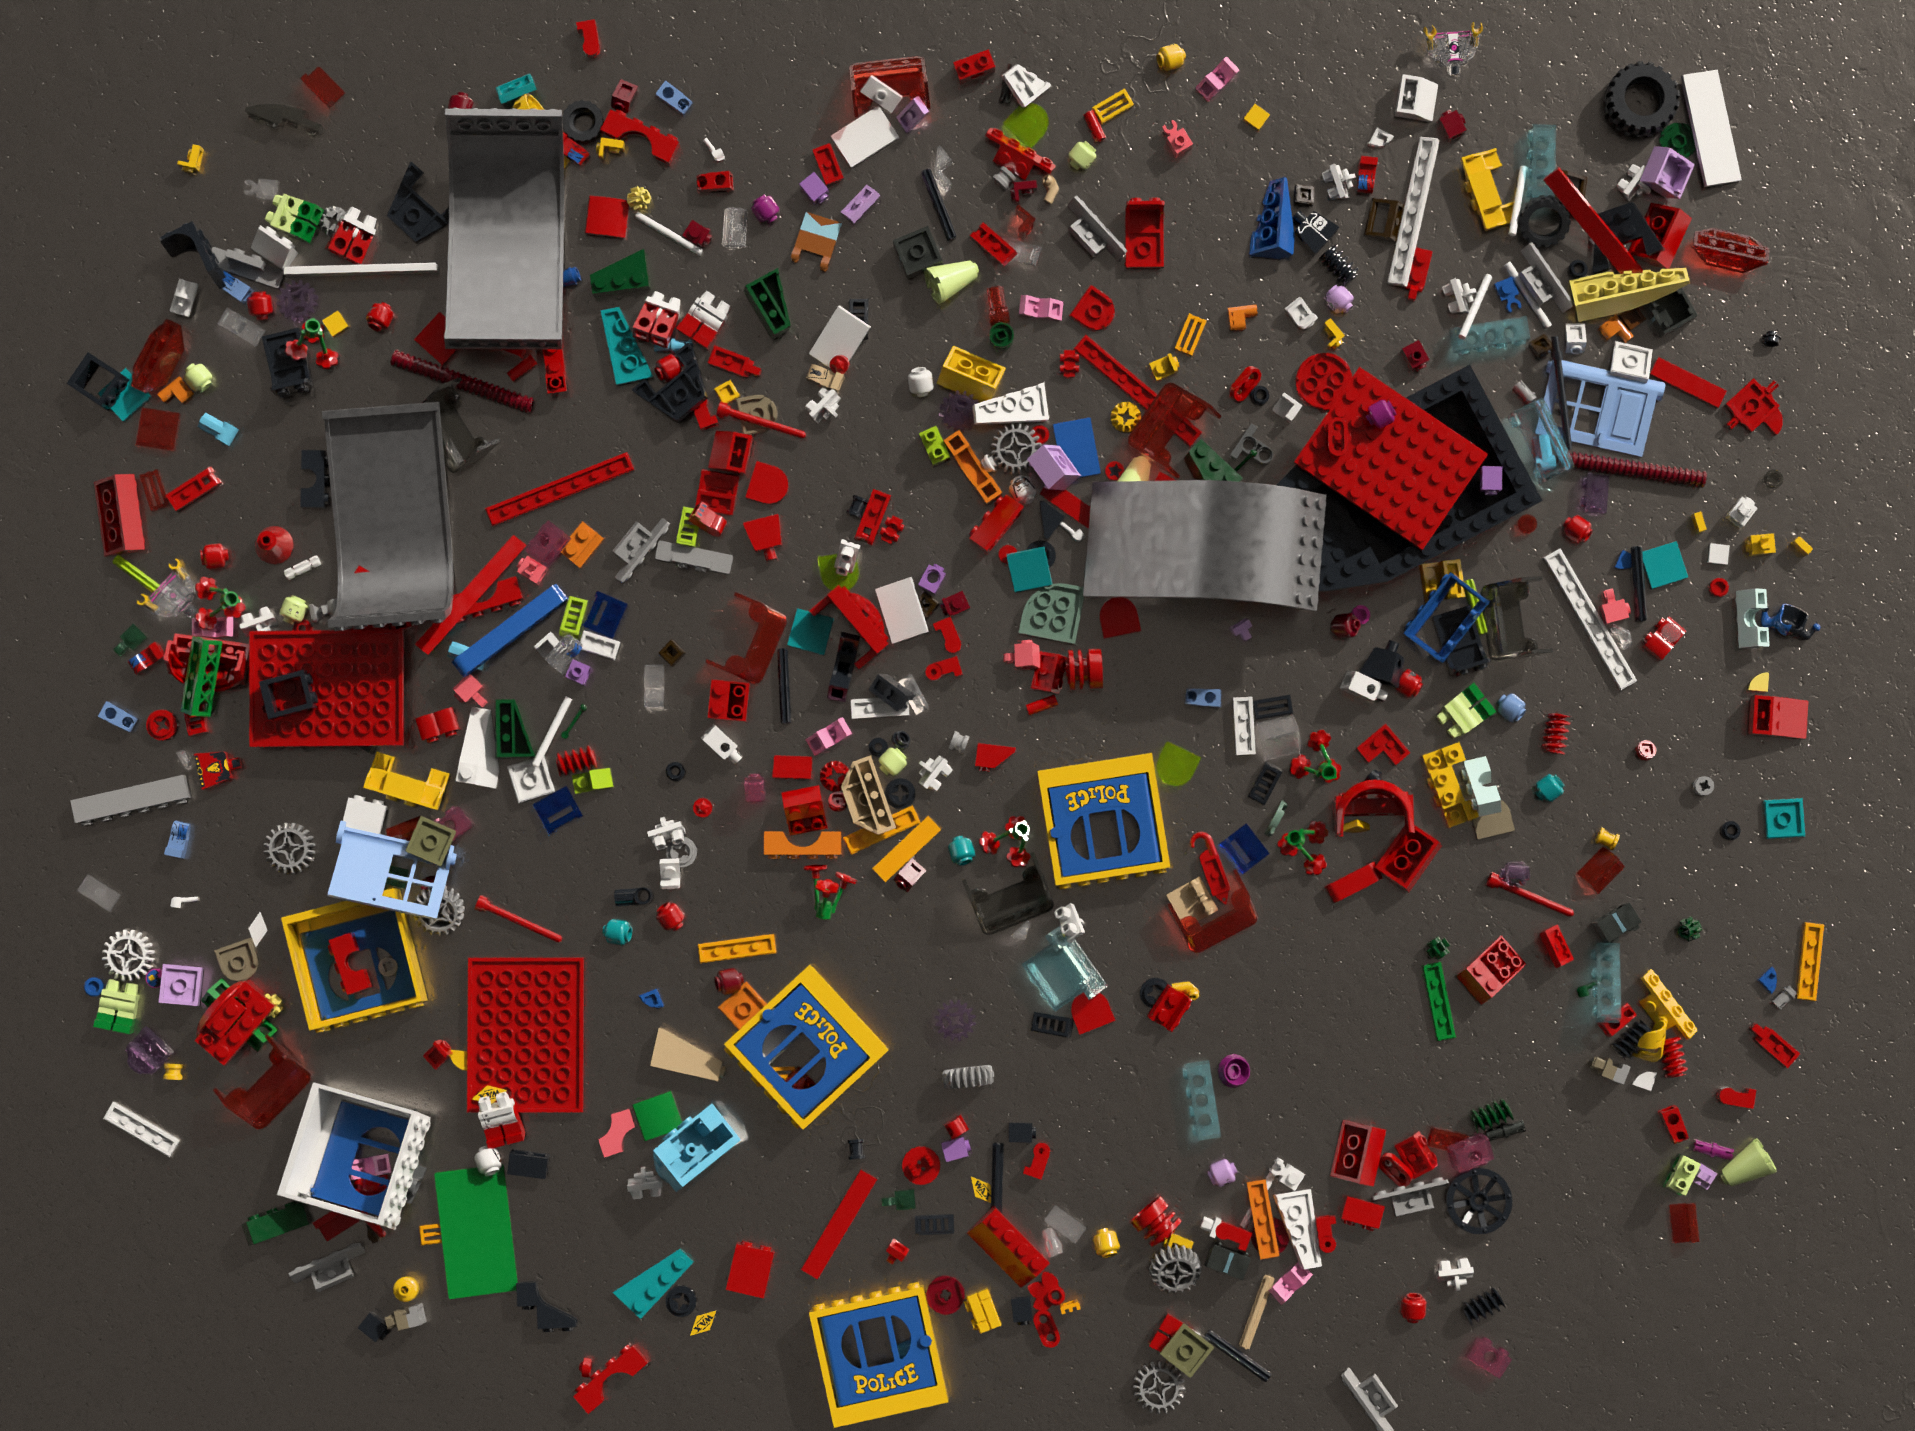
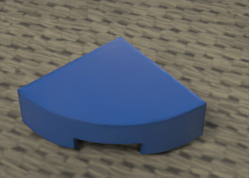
M1624 550L1621 551L1614 567L1616 569L1632 567L1631 553Z
M1770 967L1757 980L1772 994L1776 989L1777 975L1774 968Z
M657 989L639 995L641 1001L650 1007H664Z

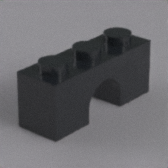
M301 450V469L314 472L316 475V482L312 487L301 488L300 507L302 509L326 510V505H329L330 496L327 493V486L330 485V476L327 474V467L329 465L328 455L325 450Z

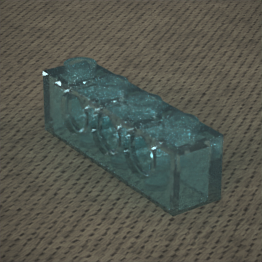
M1533 124L1531 130H1528L1527 140L1531 141V147L1527 150V160H1530V167H1527V179H1530V186H1527L1526 197L1529 198V202L1531 198H1537L1539 195L1547 197L1552 195L1555 198V194L1545 183L1544 187H1539L1536 184V179L1543 180L1555 170L1556 125ZM1538 141L1544 142L1545 145H1546V148H1545V149H1540V148H1538V147H1537V142H1538ZM1536 161H1544L1545 168H1539Z
M1527 316L1471 325L1467 336H1474L1476 338L1475 344L1468 343L1467 336L1466 339L1458 337L1462 326L1451 328L1449 331L1453 353H1458V355L1469 354L1471 350L1485 352L1490 347L1503 349L1507 348L1508 344L1522 346L1526 345V342L1531 338ZM1504 330H1512L1514 336L1512 338L1506 337ZM1487 332L1493 333L1495 340H1487L1485 334Z
M1596 943L1595 949L1591 951V959L1595 960V967H1592V979H1595V986H1592V998H1595L1596 1004L1592 1005V1016H1596V1022L1619 1023L1621 1020L1620 943ZM1601 961H1608L1611 966L1603 967ZM1607 979L1610 981L1611 985L1604 986L1601 983V980ZM1608 998L1611 1001V1004L1605 1005L1602 1003L1601 999Z
M1209 1060L1185 1063L1186 1068H1182L1183 1077L1188 1079L1189 1085L1185 1089L1187 1099L1191 1098L1192 1106L1188 1107L1190 1118L1194 1117L1195 1125H1192L1193 1137H1197L1198 1141L1221 1137ZM1195 1076L1203 1078V1084L1200 1087H1196L1193 1084ZM1199 1095H1204L1207 1099L1206 1104L1203 1106H1199L1196 1103V1098ZM1202 1114H1207L1210 1118L1209 1123L1206 1125H1201L1199 1122V1117Z

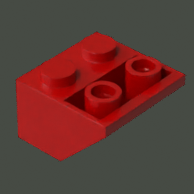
M716 431L708 468L746 476L753 436L731 431Z
M711 679L707 718L746 722L750 683Z
M819 785L781 793L790 836L828 828Z

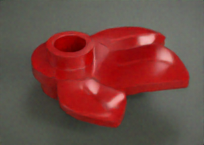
M1049 1272L1042 1273V1282L1038 1281L1028 1285L1030 1294L1036 1298L1033 1308L1037 1310H1048L1052 1305L1062 1304L1065 1299V1292L1059 1287L1058 1279ZM1052 1293H1059V1298L1053 1299Z

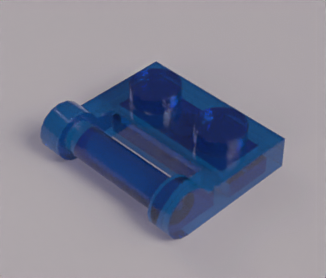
M596 591L595 601L586 621H583L581 626L613 639L628 604ZM605 600L608 603L596 626L593 624L602 601Z
M567 786L533 804L549 835L565 823L576 817L580 818L583 816ZM570 806L572 807L573 811L552 823L549 822L548 818Z
M1247 823L1219 844L1222 849L1225 848L1238 865L1242 875L1270 854ZM1233 840L1236 841L1249 858V863L1246 864L1230 844Z

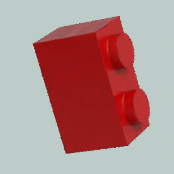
M1345 1195L1340 1218L1344 1219V1224L1355 1226V1223L1363 1225V1229L1373 1231L1374 1228L1379 1229L1385 1206Z

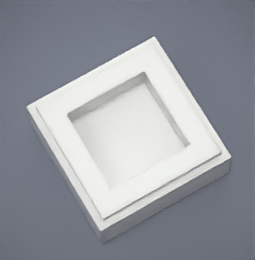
M1710 543L1707 563L1728 565L1730 545Z

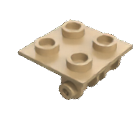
M1200 876L1166 895L1184 928L1218 911Z

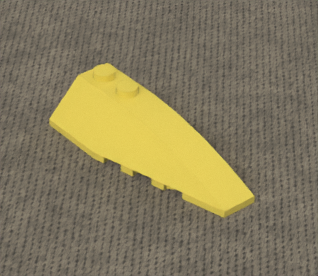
M1686 268L1661 269L1660 272L1643 270V273L1624 271V274L1605 272L1569 280L1578 322L1640 307L1690 284Z

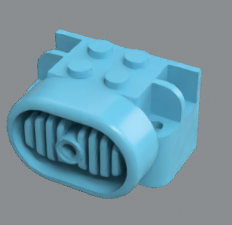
M711 1104L693 1119L689 1116L677 1127L679 1130L674 1128L662 1138L664 1142L653 1150L656 1172L661 1179L669 1183L674 1191L677 1192L735 1146L741 1139L715 1106Z

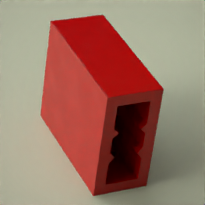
M741 1241V1244H736L726 1290L764 1299L775 1252L771 1251L772 1247L760 1245V1248L753 1247L751 1242Z

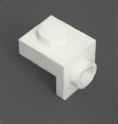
M1298 297L1285 308L1296 326L1301 329L1311 327L1318 318L1311 312L1301 297Z

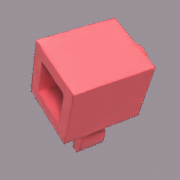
M1172 120V130H1168L1165 125L1162 129L1165 134L1170 135L1167 137L1166 143L1175 158L1192 149L1193 143L1184 128L1177 131V123Z
M526 556L525 559L522 558L517 565V568H519L517 572L537 585L540 584L548 571L547 567L529 556Z
M1613 588L1603 591L1607 604L1599 606L1603 623L1606 625L1629 618L1631 610L1628 602L1625 603L1624 599L1616 601Z
M1023 640L1021 644H1014L1015 653L1003 654L1004 662L1008 664L1015 663V667L1021 670L1040 668L1039 645L1033 643L1032 640Z
M471 674L464 677L453 688L456 692L454 696L461 703L463 701L469 703L474 699L482 708L488 703L479 694L484 687Z

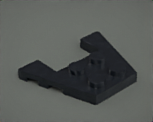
M411 161L387 217L416 242L449 224V207L440 214L411 188L424 174Z
M1630 202L1598 213L1623 245L1643 238L1648 256L1665 251L1664 246L1649 227L1635 203ZM1594 243L1593 273L1596 275L1610 270L1611 265L1608 258Z
M690 343L685 344L675 353L685 366V369L657 393L646 379L642 380L632 389L634 393L678 422L708 399L696 356Z

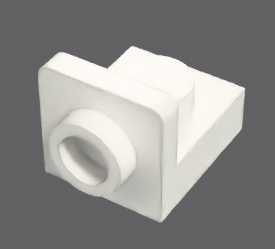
M1566 323L1565 352L1572 354L1584 353L1587 343L1585 323Z
M679 858L660 859L661 889L672 890L680 888Z

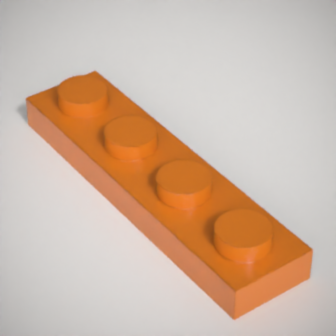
M1266 1179L1247 1182L1260 1260L1280 1257Z

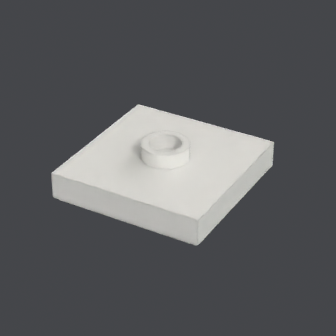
M1615 341L1610 375L1647 383L1653 349Z
M545 756L539 767L532 765L534 758L507 766L518 803L555 792Z

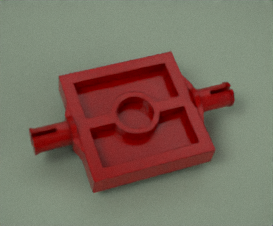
M1753 378L1725 404L1734 416L1726 423L1727 427L1730 426L1729 429L1732 430L1738 423H1741L1750 432L1756 429L1780 406L1771 394L1779 387L1778 383L1771 388L1776 383L1773 380L1765 388Z

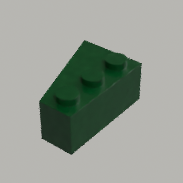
M645 249L590 274L593 296L601 297L651 290Z
M776 268L745 285L743 290L772 340L789 331L791 326L779 269Z

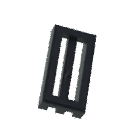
M1285 695L1254 700L1255 720L1293 714L1291 696ZM1287 699V703L1260 708L1257 707V704ZM1288 707L1289 709L1287 711L1259 715L1258 713L1261 711Z

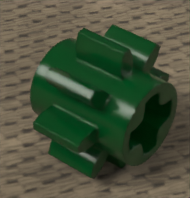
M1691 916L1679 922L1681 926L1677 930L1681 938L1687 939L1690 942L1701 937L1699 933L1702 927L1699 920H1693Z
M1437 936L1427 943L1429 949L1426 952L1431 958L1436 957L1439 960L1449 953L1447 947L1450 944L1446 938L1441 940Z

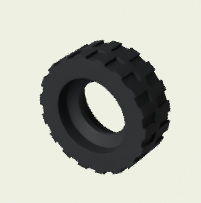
M580 100L574 101L571 105L567 106L562 116L565 134L573 141L578 142V144H589L596 141L595 139L601 136L600 129L604 123L603 115L597 105L592 104L590 101ZM580 113H586L592 118V126L587 131H579L574 127V118Z

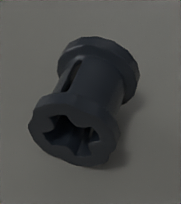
M853 495V501L849 510H846V513L855 518L862 519L863 516L861 514L865 504H868V500Z
M864 1139L847 1140L850 1149L848 1160L866 1158V1155L863 1154Z

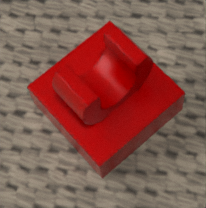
M893 1239L886 1249V1252L890 1254L886 1261L892 1265L896 1259L902 1262L910 1249Z

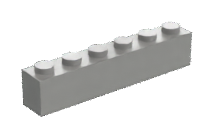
M180 775L70 800L75 823L87 826L93 824V821L100 819V822L112 820L111 816L119 815V818L130 816V812L133 811L144 813L148 812L149 808L155 806L157 809L166 808L168 803L175 802V805L187 803L186 799L191 798L187 776Z

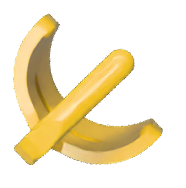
M1659 1020L1653 1026L1652 1031L1645 1033L1638 1042V1047L1644 1049L1659 1048L1658 1052L1652 1053L1641 1049L1638 1051V1054L1633 1052L1632 1056L1649 1062H1657L1662 1058L1667 1028L1665 1020Z

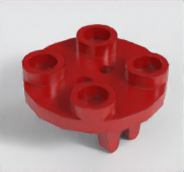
M918 1146L905 1154L902 1161V1170L910 1182L917 1185H925L931 1183L938 1176L940 1160L932 1149Z

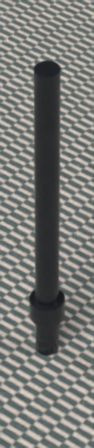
M1552 336L1553 352H1551V358L1554 360L1564 448L1567 451L1572 450V441L1561 360L1563 359V352L1560 351L1559 336Z

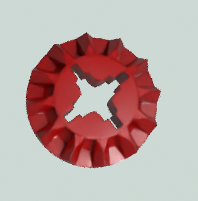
M167 710L154 711L149 715L146 722L149 735L157 740L170 739L176 733L178 726L176 717ZM165 720V725L169 729L162 728L159 730V725L155 721L163 722Z
M831 761L825 764L820 771V781L824 788L832 792L841 791L842 783L849 769L839 761ZM832 768H834L837 774H843L841 777H838L837 785L833 779H827V777L832 775Z

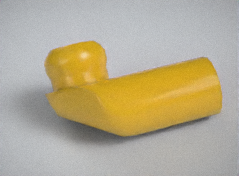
M1181 982L1172 984L1174 988L1184 992L1192 1000L1198 999L1199 990L1192 983Z

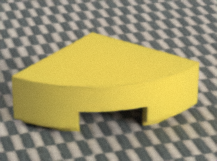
M1761 673L1755 676L1749 683L1747 690L1768 692L1769 673Z

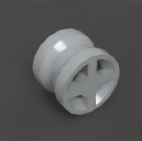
M1004 166L1000 168L998 174L992 177L1004 190H1007L1009 184L1016 180V177Z
M955 731L949 749H956L959 753L963 754L970 736H962L959 732Z
M1707 776L1699 777L1693 782V791L1699 796L1709 795L1714 790V782Z
M386 957L379 962L378 968L382 975L392 976L397 972L398 964L393 958ZM391 962L393 970L386 972L384 964Z

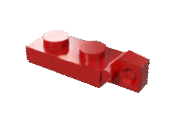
M1416 247L1408 285L1405 287V289H1409L1407 300L1415 301L1417 292L1422 293L1433 251Z
M715 345L708 360L709 365L748 378L749 374L759 377L762 371L761 368L753 366L754 361L750 360V358Z
M1757 1023L1750 1027V1030L1757 1035L1755 1040L1786 1068H1789L1800 1055L1796 1049L1773 1029L1767 1026L1761 1028Z

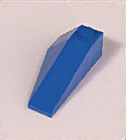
M1282 177L1269 182L1263 200L1265 206L1262 215H1258L1257 221L1259 223L1256 232L1253 231L1251 236L1250 256L1280 259L1291 256L1294 253L1295 235L1288 182L1286 177Z

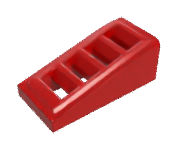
M202 702L199 704V711H204ZM184 713L188 736L192 737L209 732L206 716H200V720L191 722L190 718L198 716H190ZM197 724H201V726H202V727L195 728V729H193V727H192L193 725H197Z

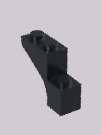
M538 1281L516 1283L517 1307H522V1310H532L534 1306H537L538 1329H542L543 1332H554V1328H562V1331H574L573 1327L578 1326L576 1317L546 1303L541 1298L538 1291Z

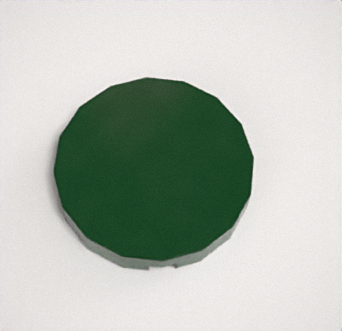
M1672 123L1668 125L1660 134L1659 146L1671 148L1687 159L1696 150L1692 128L1685 123Z

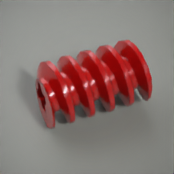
M1556 713L1547 714V717L1552 721L1546 722V725L1550 728L1545 729L1544 732L1549 736L1543 737V740L1547 743L1542 744L1541 747L1546 752L1565 755L1560 748L1566 747L1561 741L1568 739L1563 733L1569 732L1564 726L1571 724L1566 720L1570 716Z
M587 746L586 752L580 747L579 754L572 749L570 756L567 751H564V757H561L559 753L556 755V764L560 777L562 771L565 776L569 775V769L573 774H576L577 768L580 772H583L584 766L587 770H591L592 764L596 769L598 768L595 752L589 746Z
M1679 1036L1665 1039L1662 1056L1666 1058L1661 1060V1063L1667 1064L1663 1071H1669V1073L1664 1078L1687 1075L1683 1074V1072L1687 1071L1688 1067L1681 1066L1686 1063V1060L1680 1059L1684 1052L1678 1051L1683 1045L1676 1043L1681 1040Z

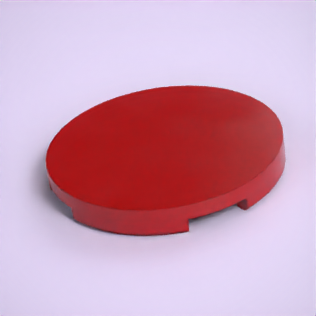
M1319 353L1308 357L1299 367L1296 375V389L1300 398L1308 406L1318 410H1330L1353 376L1349 365L1341 357L1332 353Z

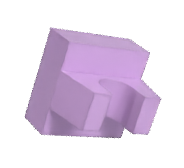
M1245 618L1230 627L1233 635L1237 636L1240 634L1241 638L1245 641L1252 637L1248 631L1252 627L1249 619Z
M1701 1164L1693 1182L1708 1190L1717 1173Z

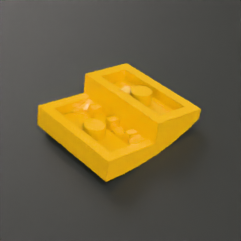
M1460 559L1419 565L1425 603L1429 601L1430 593L1434 589L1437 590L1441 585L1440 581L1444 575L1451 572L1463 581ZM1456 582L1443 600L1466 597L1465 588Z

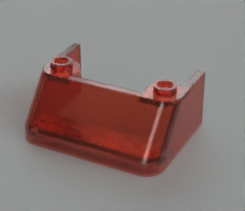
M914 56L852 64L849 67L855 117H858V108L866 109L872 104V99L860 92L871 75L900 95H910L911 100L919 96L922 102L926 100L927 109H931L925 59L923 57Z
M1167 383L1162 387L1129 435L1128 443L1154 465L1179 479L1180 475L1169 465L1171 454L1164 447L1185 417L1190 420H1198L1205 411L1218 419L1221 418V415L1211 404L1175 383Z
M735 592L734 596L736 599L750 604L749 616L753 621L760 624L745 658L737 655L731 656L726 661L725 666L706 659L705 663L748 683L759 684L764 679L787 625V620L784 614Z
M1236 869L1231 871L1239 887L1231 896V902L1235 909L1203 926H1200L1198 920L1192 916L1179 919L1172 904L1166 905L1190 951L1200 953L1257 922V911Z
M266 1035L265 1038L273 1047L269 1053V1060L273 1065L248 1091L243 1088H236L228 1095H225L217 1088L213 1090L227 1109L255 1129L266 1127L311 1079L309 1071L285 1047L269 1035Z

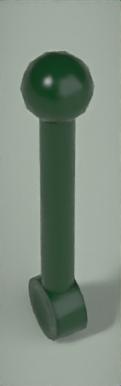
M1251 450L1249 455L1234 470L1237 472L1247 461L1257 455L1256 450Z
M585 704L579 706L580 710L566 731L561 733L562 738L567 739L569 737L570 730L582 712L587 709Z

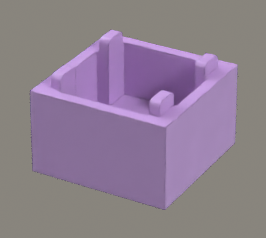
M1654 146L1640 181L1665 198L1680 199L1695 164L1671 148Z
M1042 445L1027 459L1029 461L1028 465L1034 468L1044 482L1046 489L1065 490L1081 476L1060 446Z
M163 964L159 1003L199 1006L204 968Z

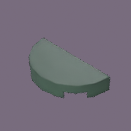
M1281 800L1264 833L1269 837L1273 835L1288 806L1286 802Z

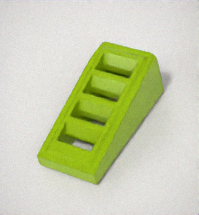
M683 507L676 544L696 547L699 527L685 524V520L688 521L689 518L686 517V513L691 514L694 508ZM684 528L694 529V532H693V533H691V532H686V531H683V529H684ZM682 535L691 536L692 540L683 539Z
M569 596L559 630L560 636L578 640L588 600ZM571 604L582 606V609L571 607ZM569 612L580 614V616L571 615ZM567 619H568V620H572V621H576V622H578V623H577V624H574V623L567 622Z

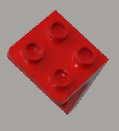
M1130 198V201H1126V268H1164L1165 201H1160V198H1149V201H1141V198Z

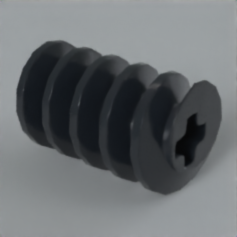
M1334 245L1323 253L1319 259L1324 258L1322 265L1329 263L1327 270L1334 269L1332 276L1339 275L1337 281L1344 280L1342 286L1345 287L1357 276L1356 273L1359 268L1352 269L1351 267L1354 262L1346 263L1348 256L1342 258L1343 250L1336 252L1338 245Z
M1641 1020V1024L1634 1022L1635 1029L1628 1028L1630 1035L1625 1032L1622 1034L1624 1040L1621 1038L1617 1039L1619 1045L1611 1044L1612 1048L1624 1060L1626 1057L1631 1060L1633 1059L1631 1052L1638 1054L1636 1047L1638 1046L1639 1039L1645 1033L1651 1032V1029Z
M1491 1288V1295L1485 1291L1484 1298L1481 1295H1477V1302L1473 1298L1470 1299V1305L1467 1302H1463L1464 1309L1462 1310L1469 1324L1473 1326L1472 1319L1479 1323L1480 1315L1487 1319L1486 1312L1493 1316L1494 1308L1501 1312L1500 1305L1504 1308L1506 1307L1497 1290Z

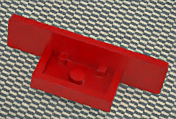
M990 128L985 134L986 137L1001 145L993 162L1006 167L1010 172L1024 180L1027 179L1034 165L1048 173H1051L1056 167L1049 158H1042L1033 149L1020 145L1018 140L1003 135V132L999 129Z

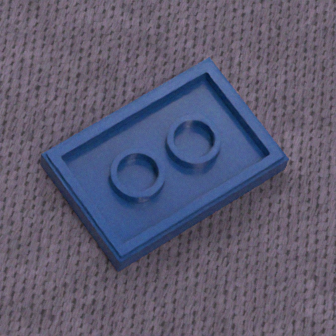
M1091 418L1053 424L1056 446L1061 447L1081 475L1079 478L1101 474Z

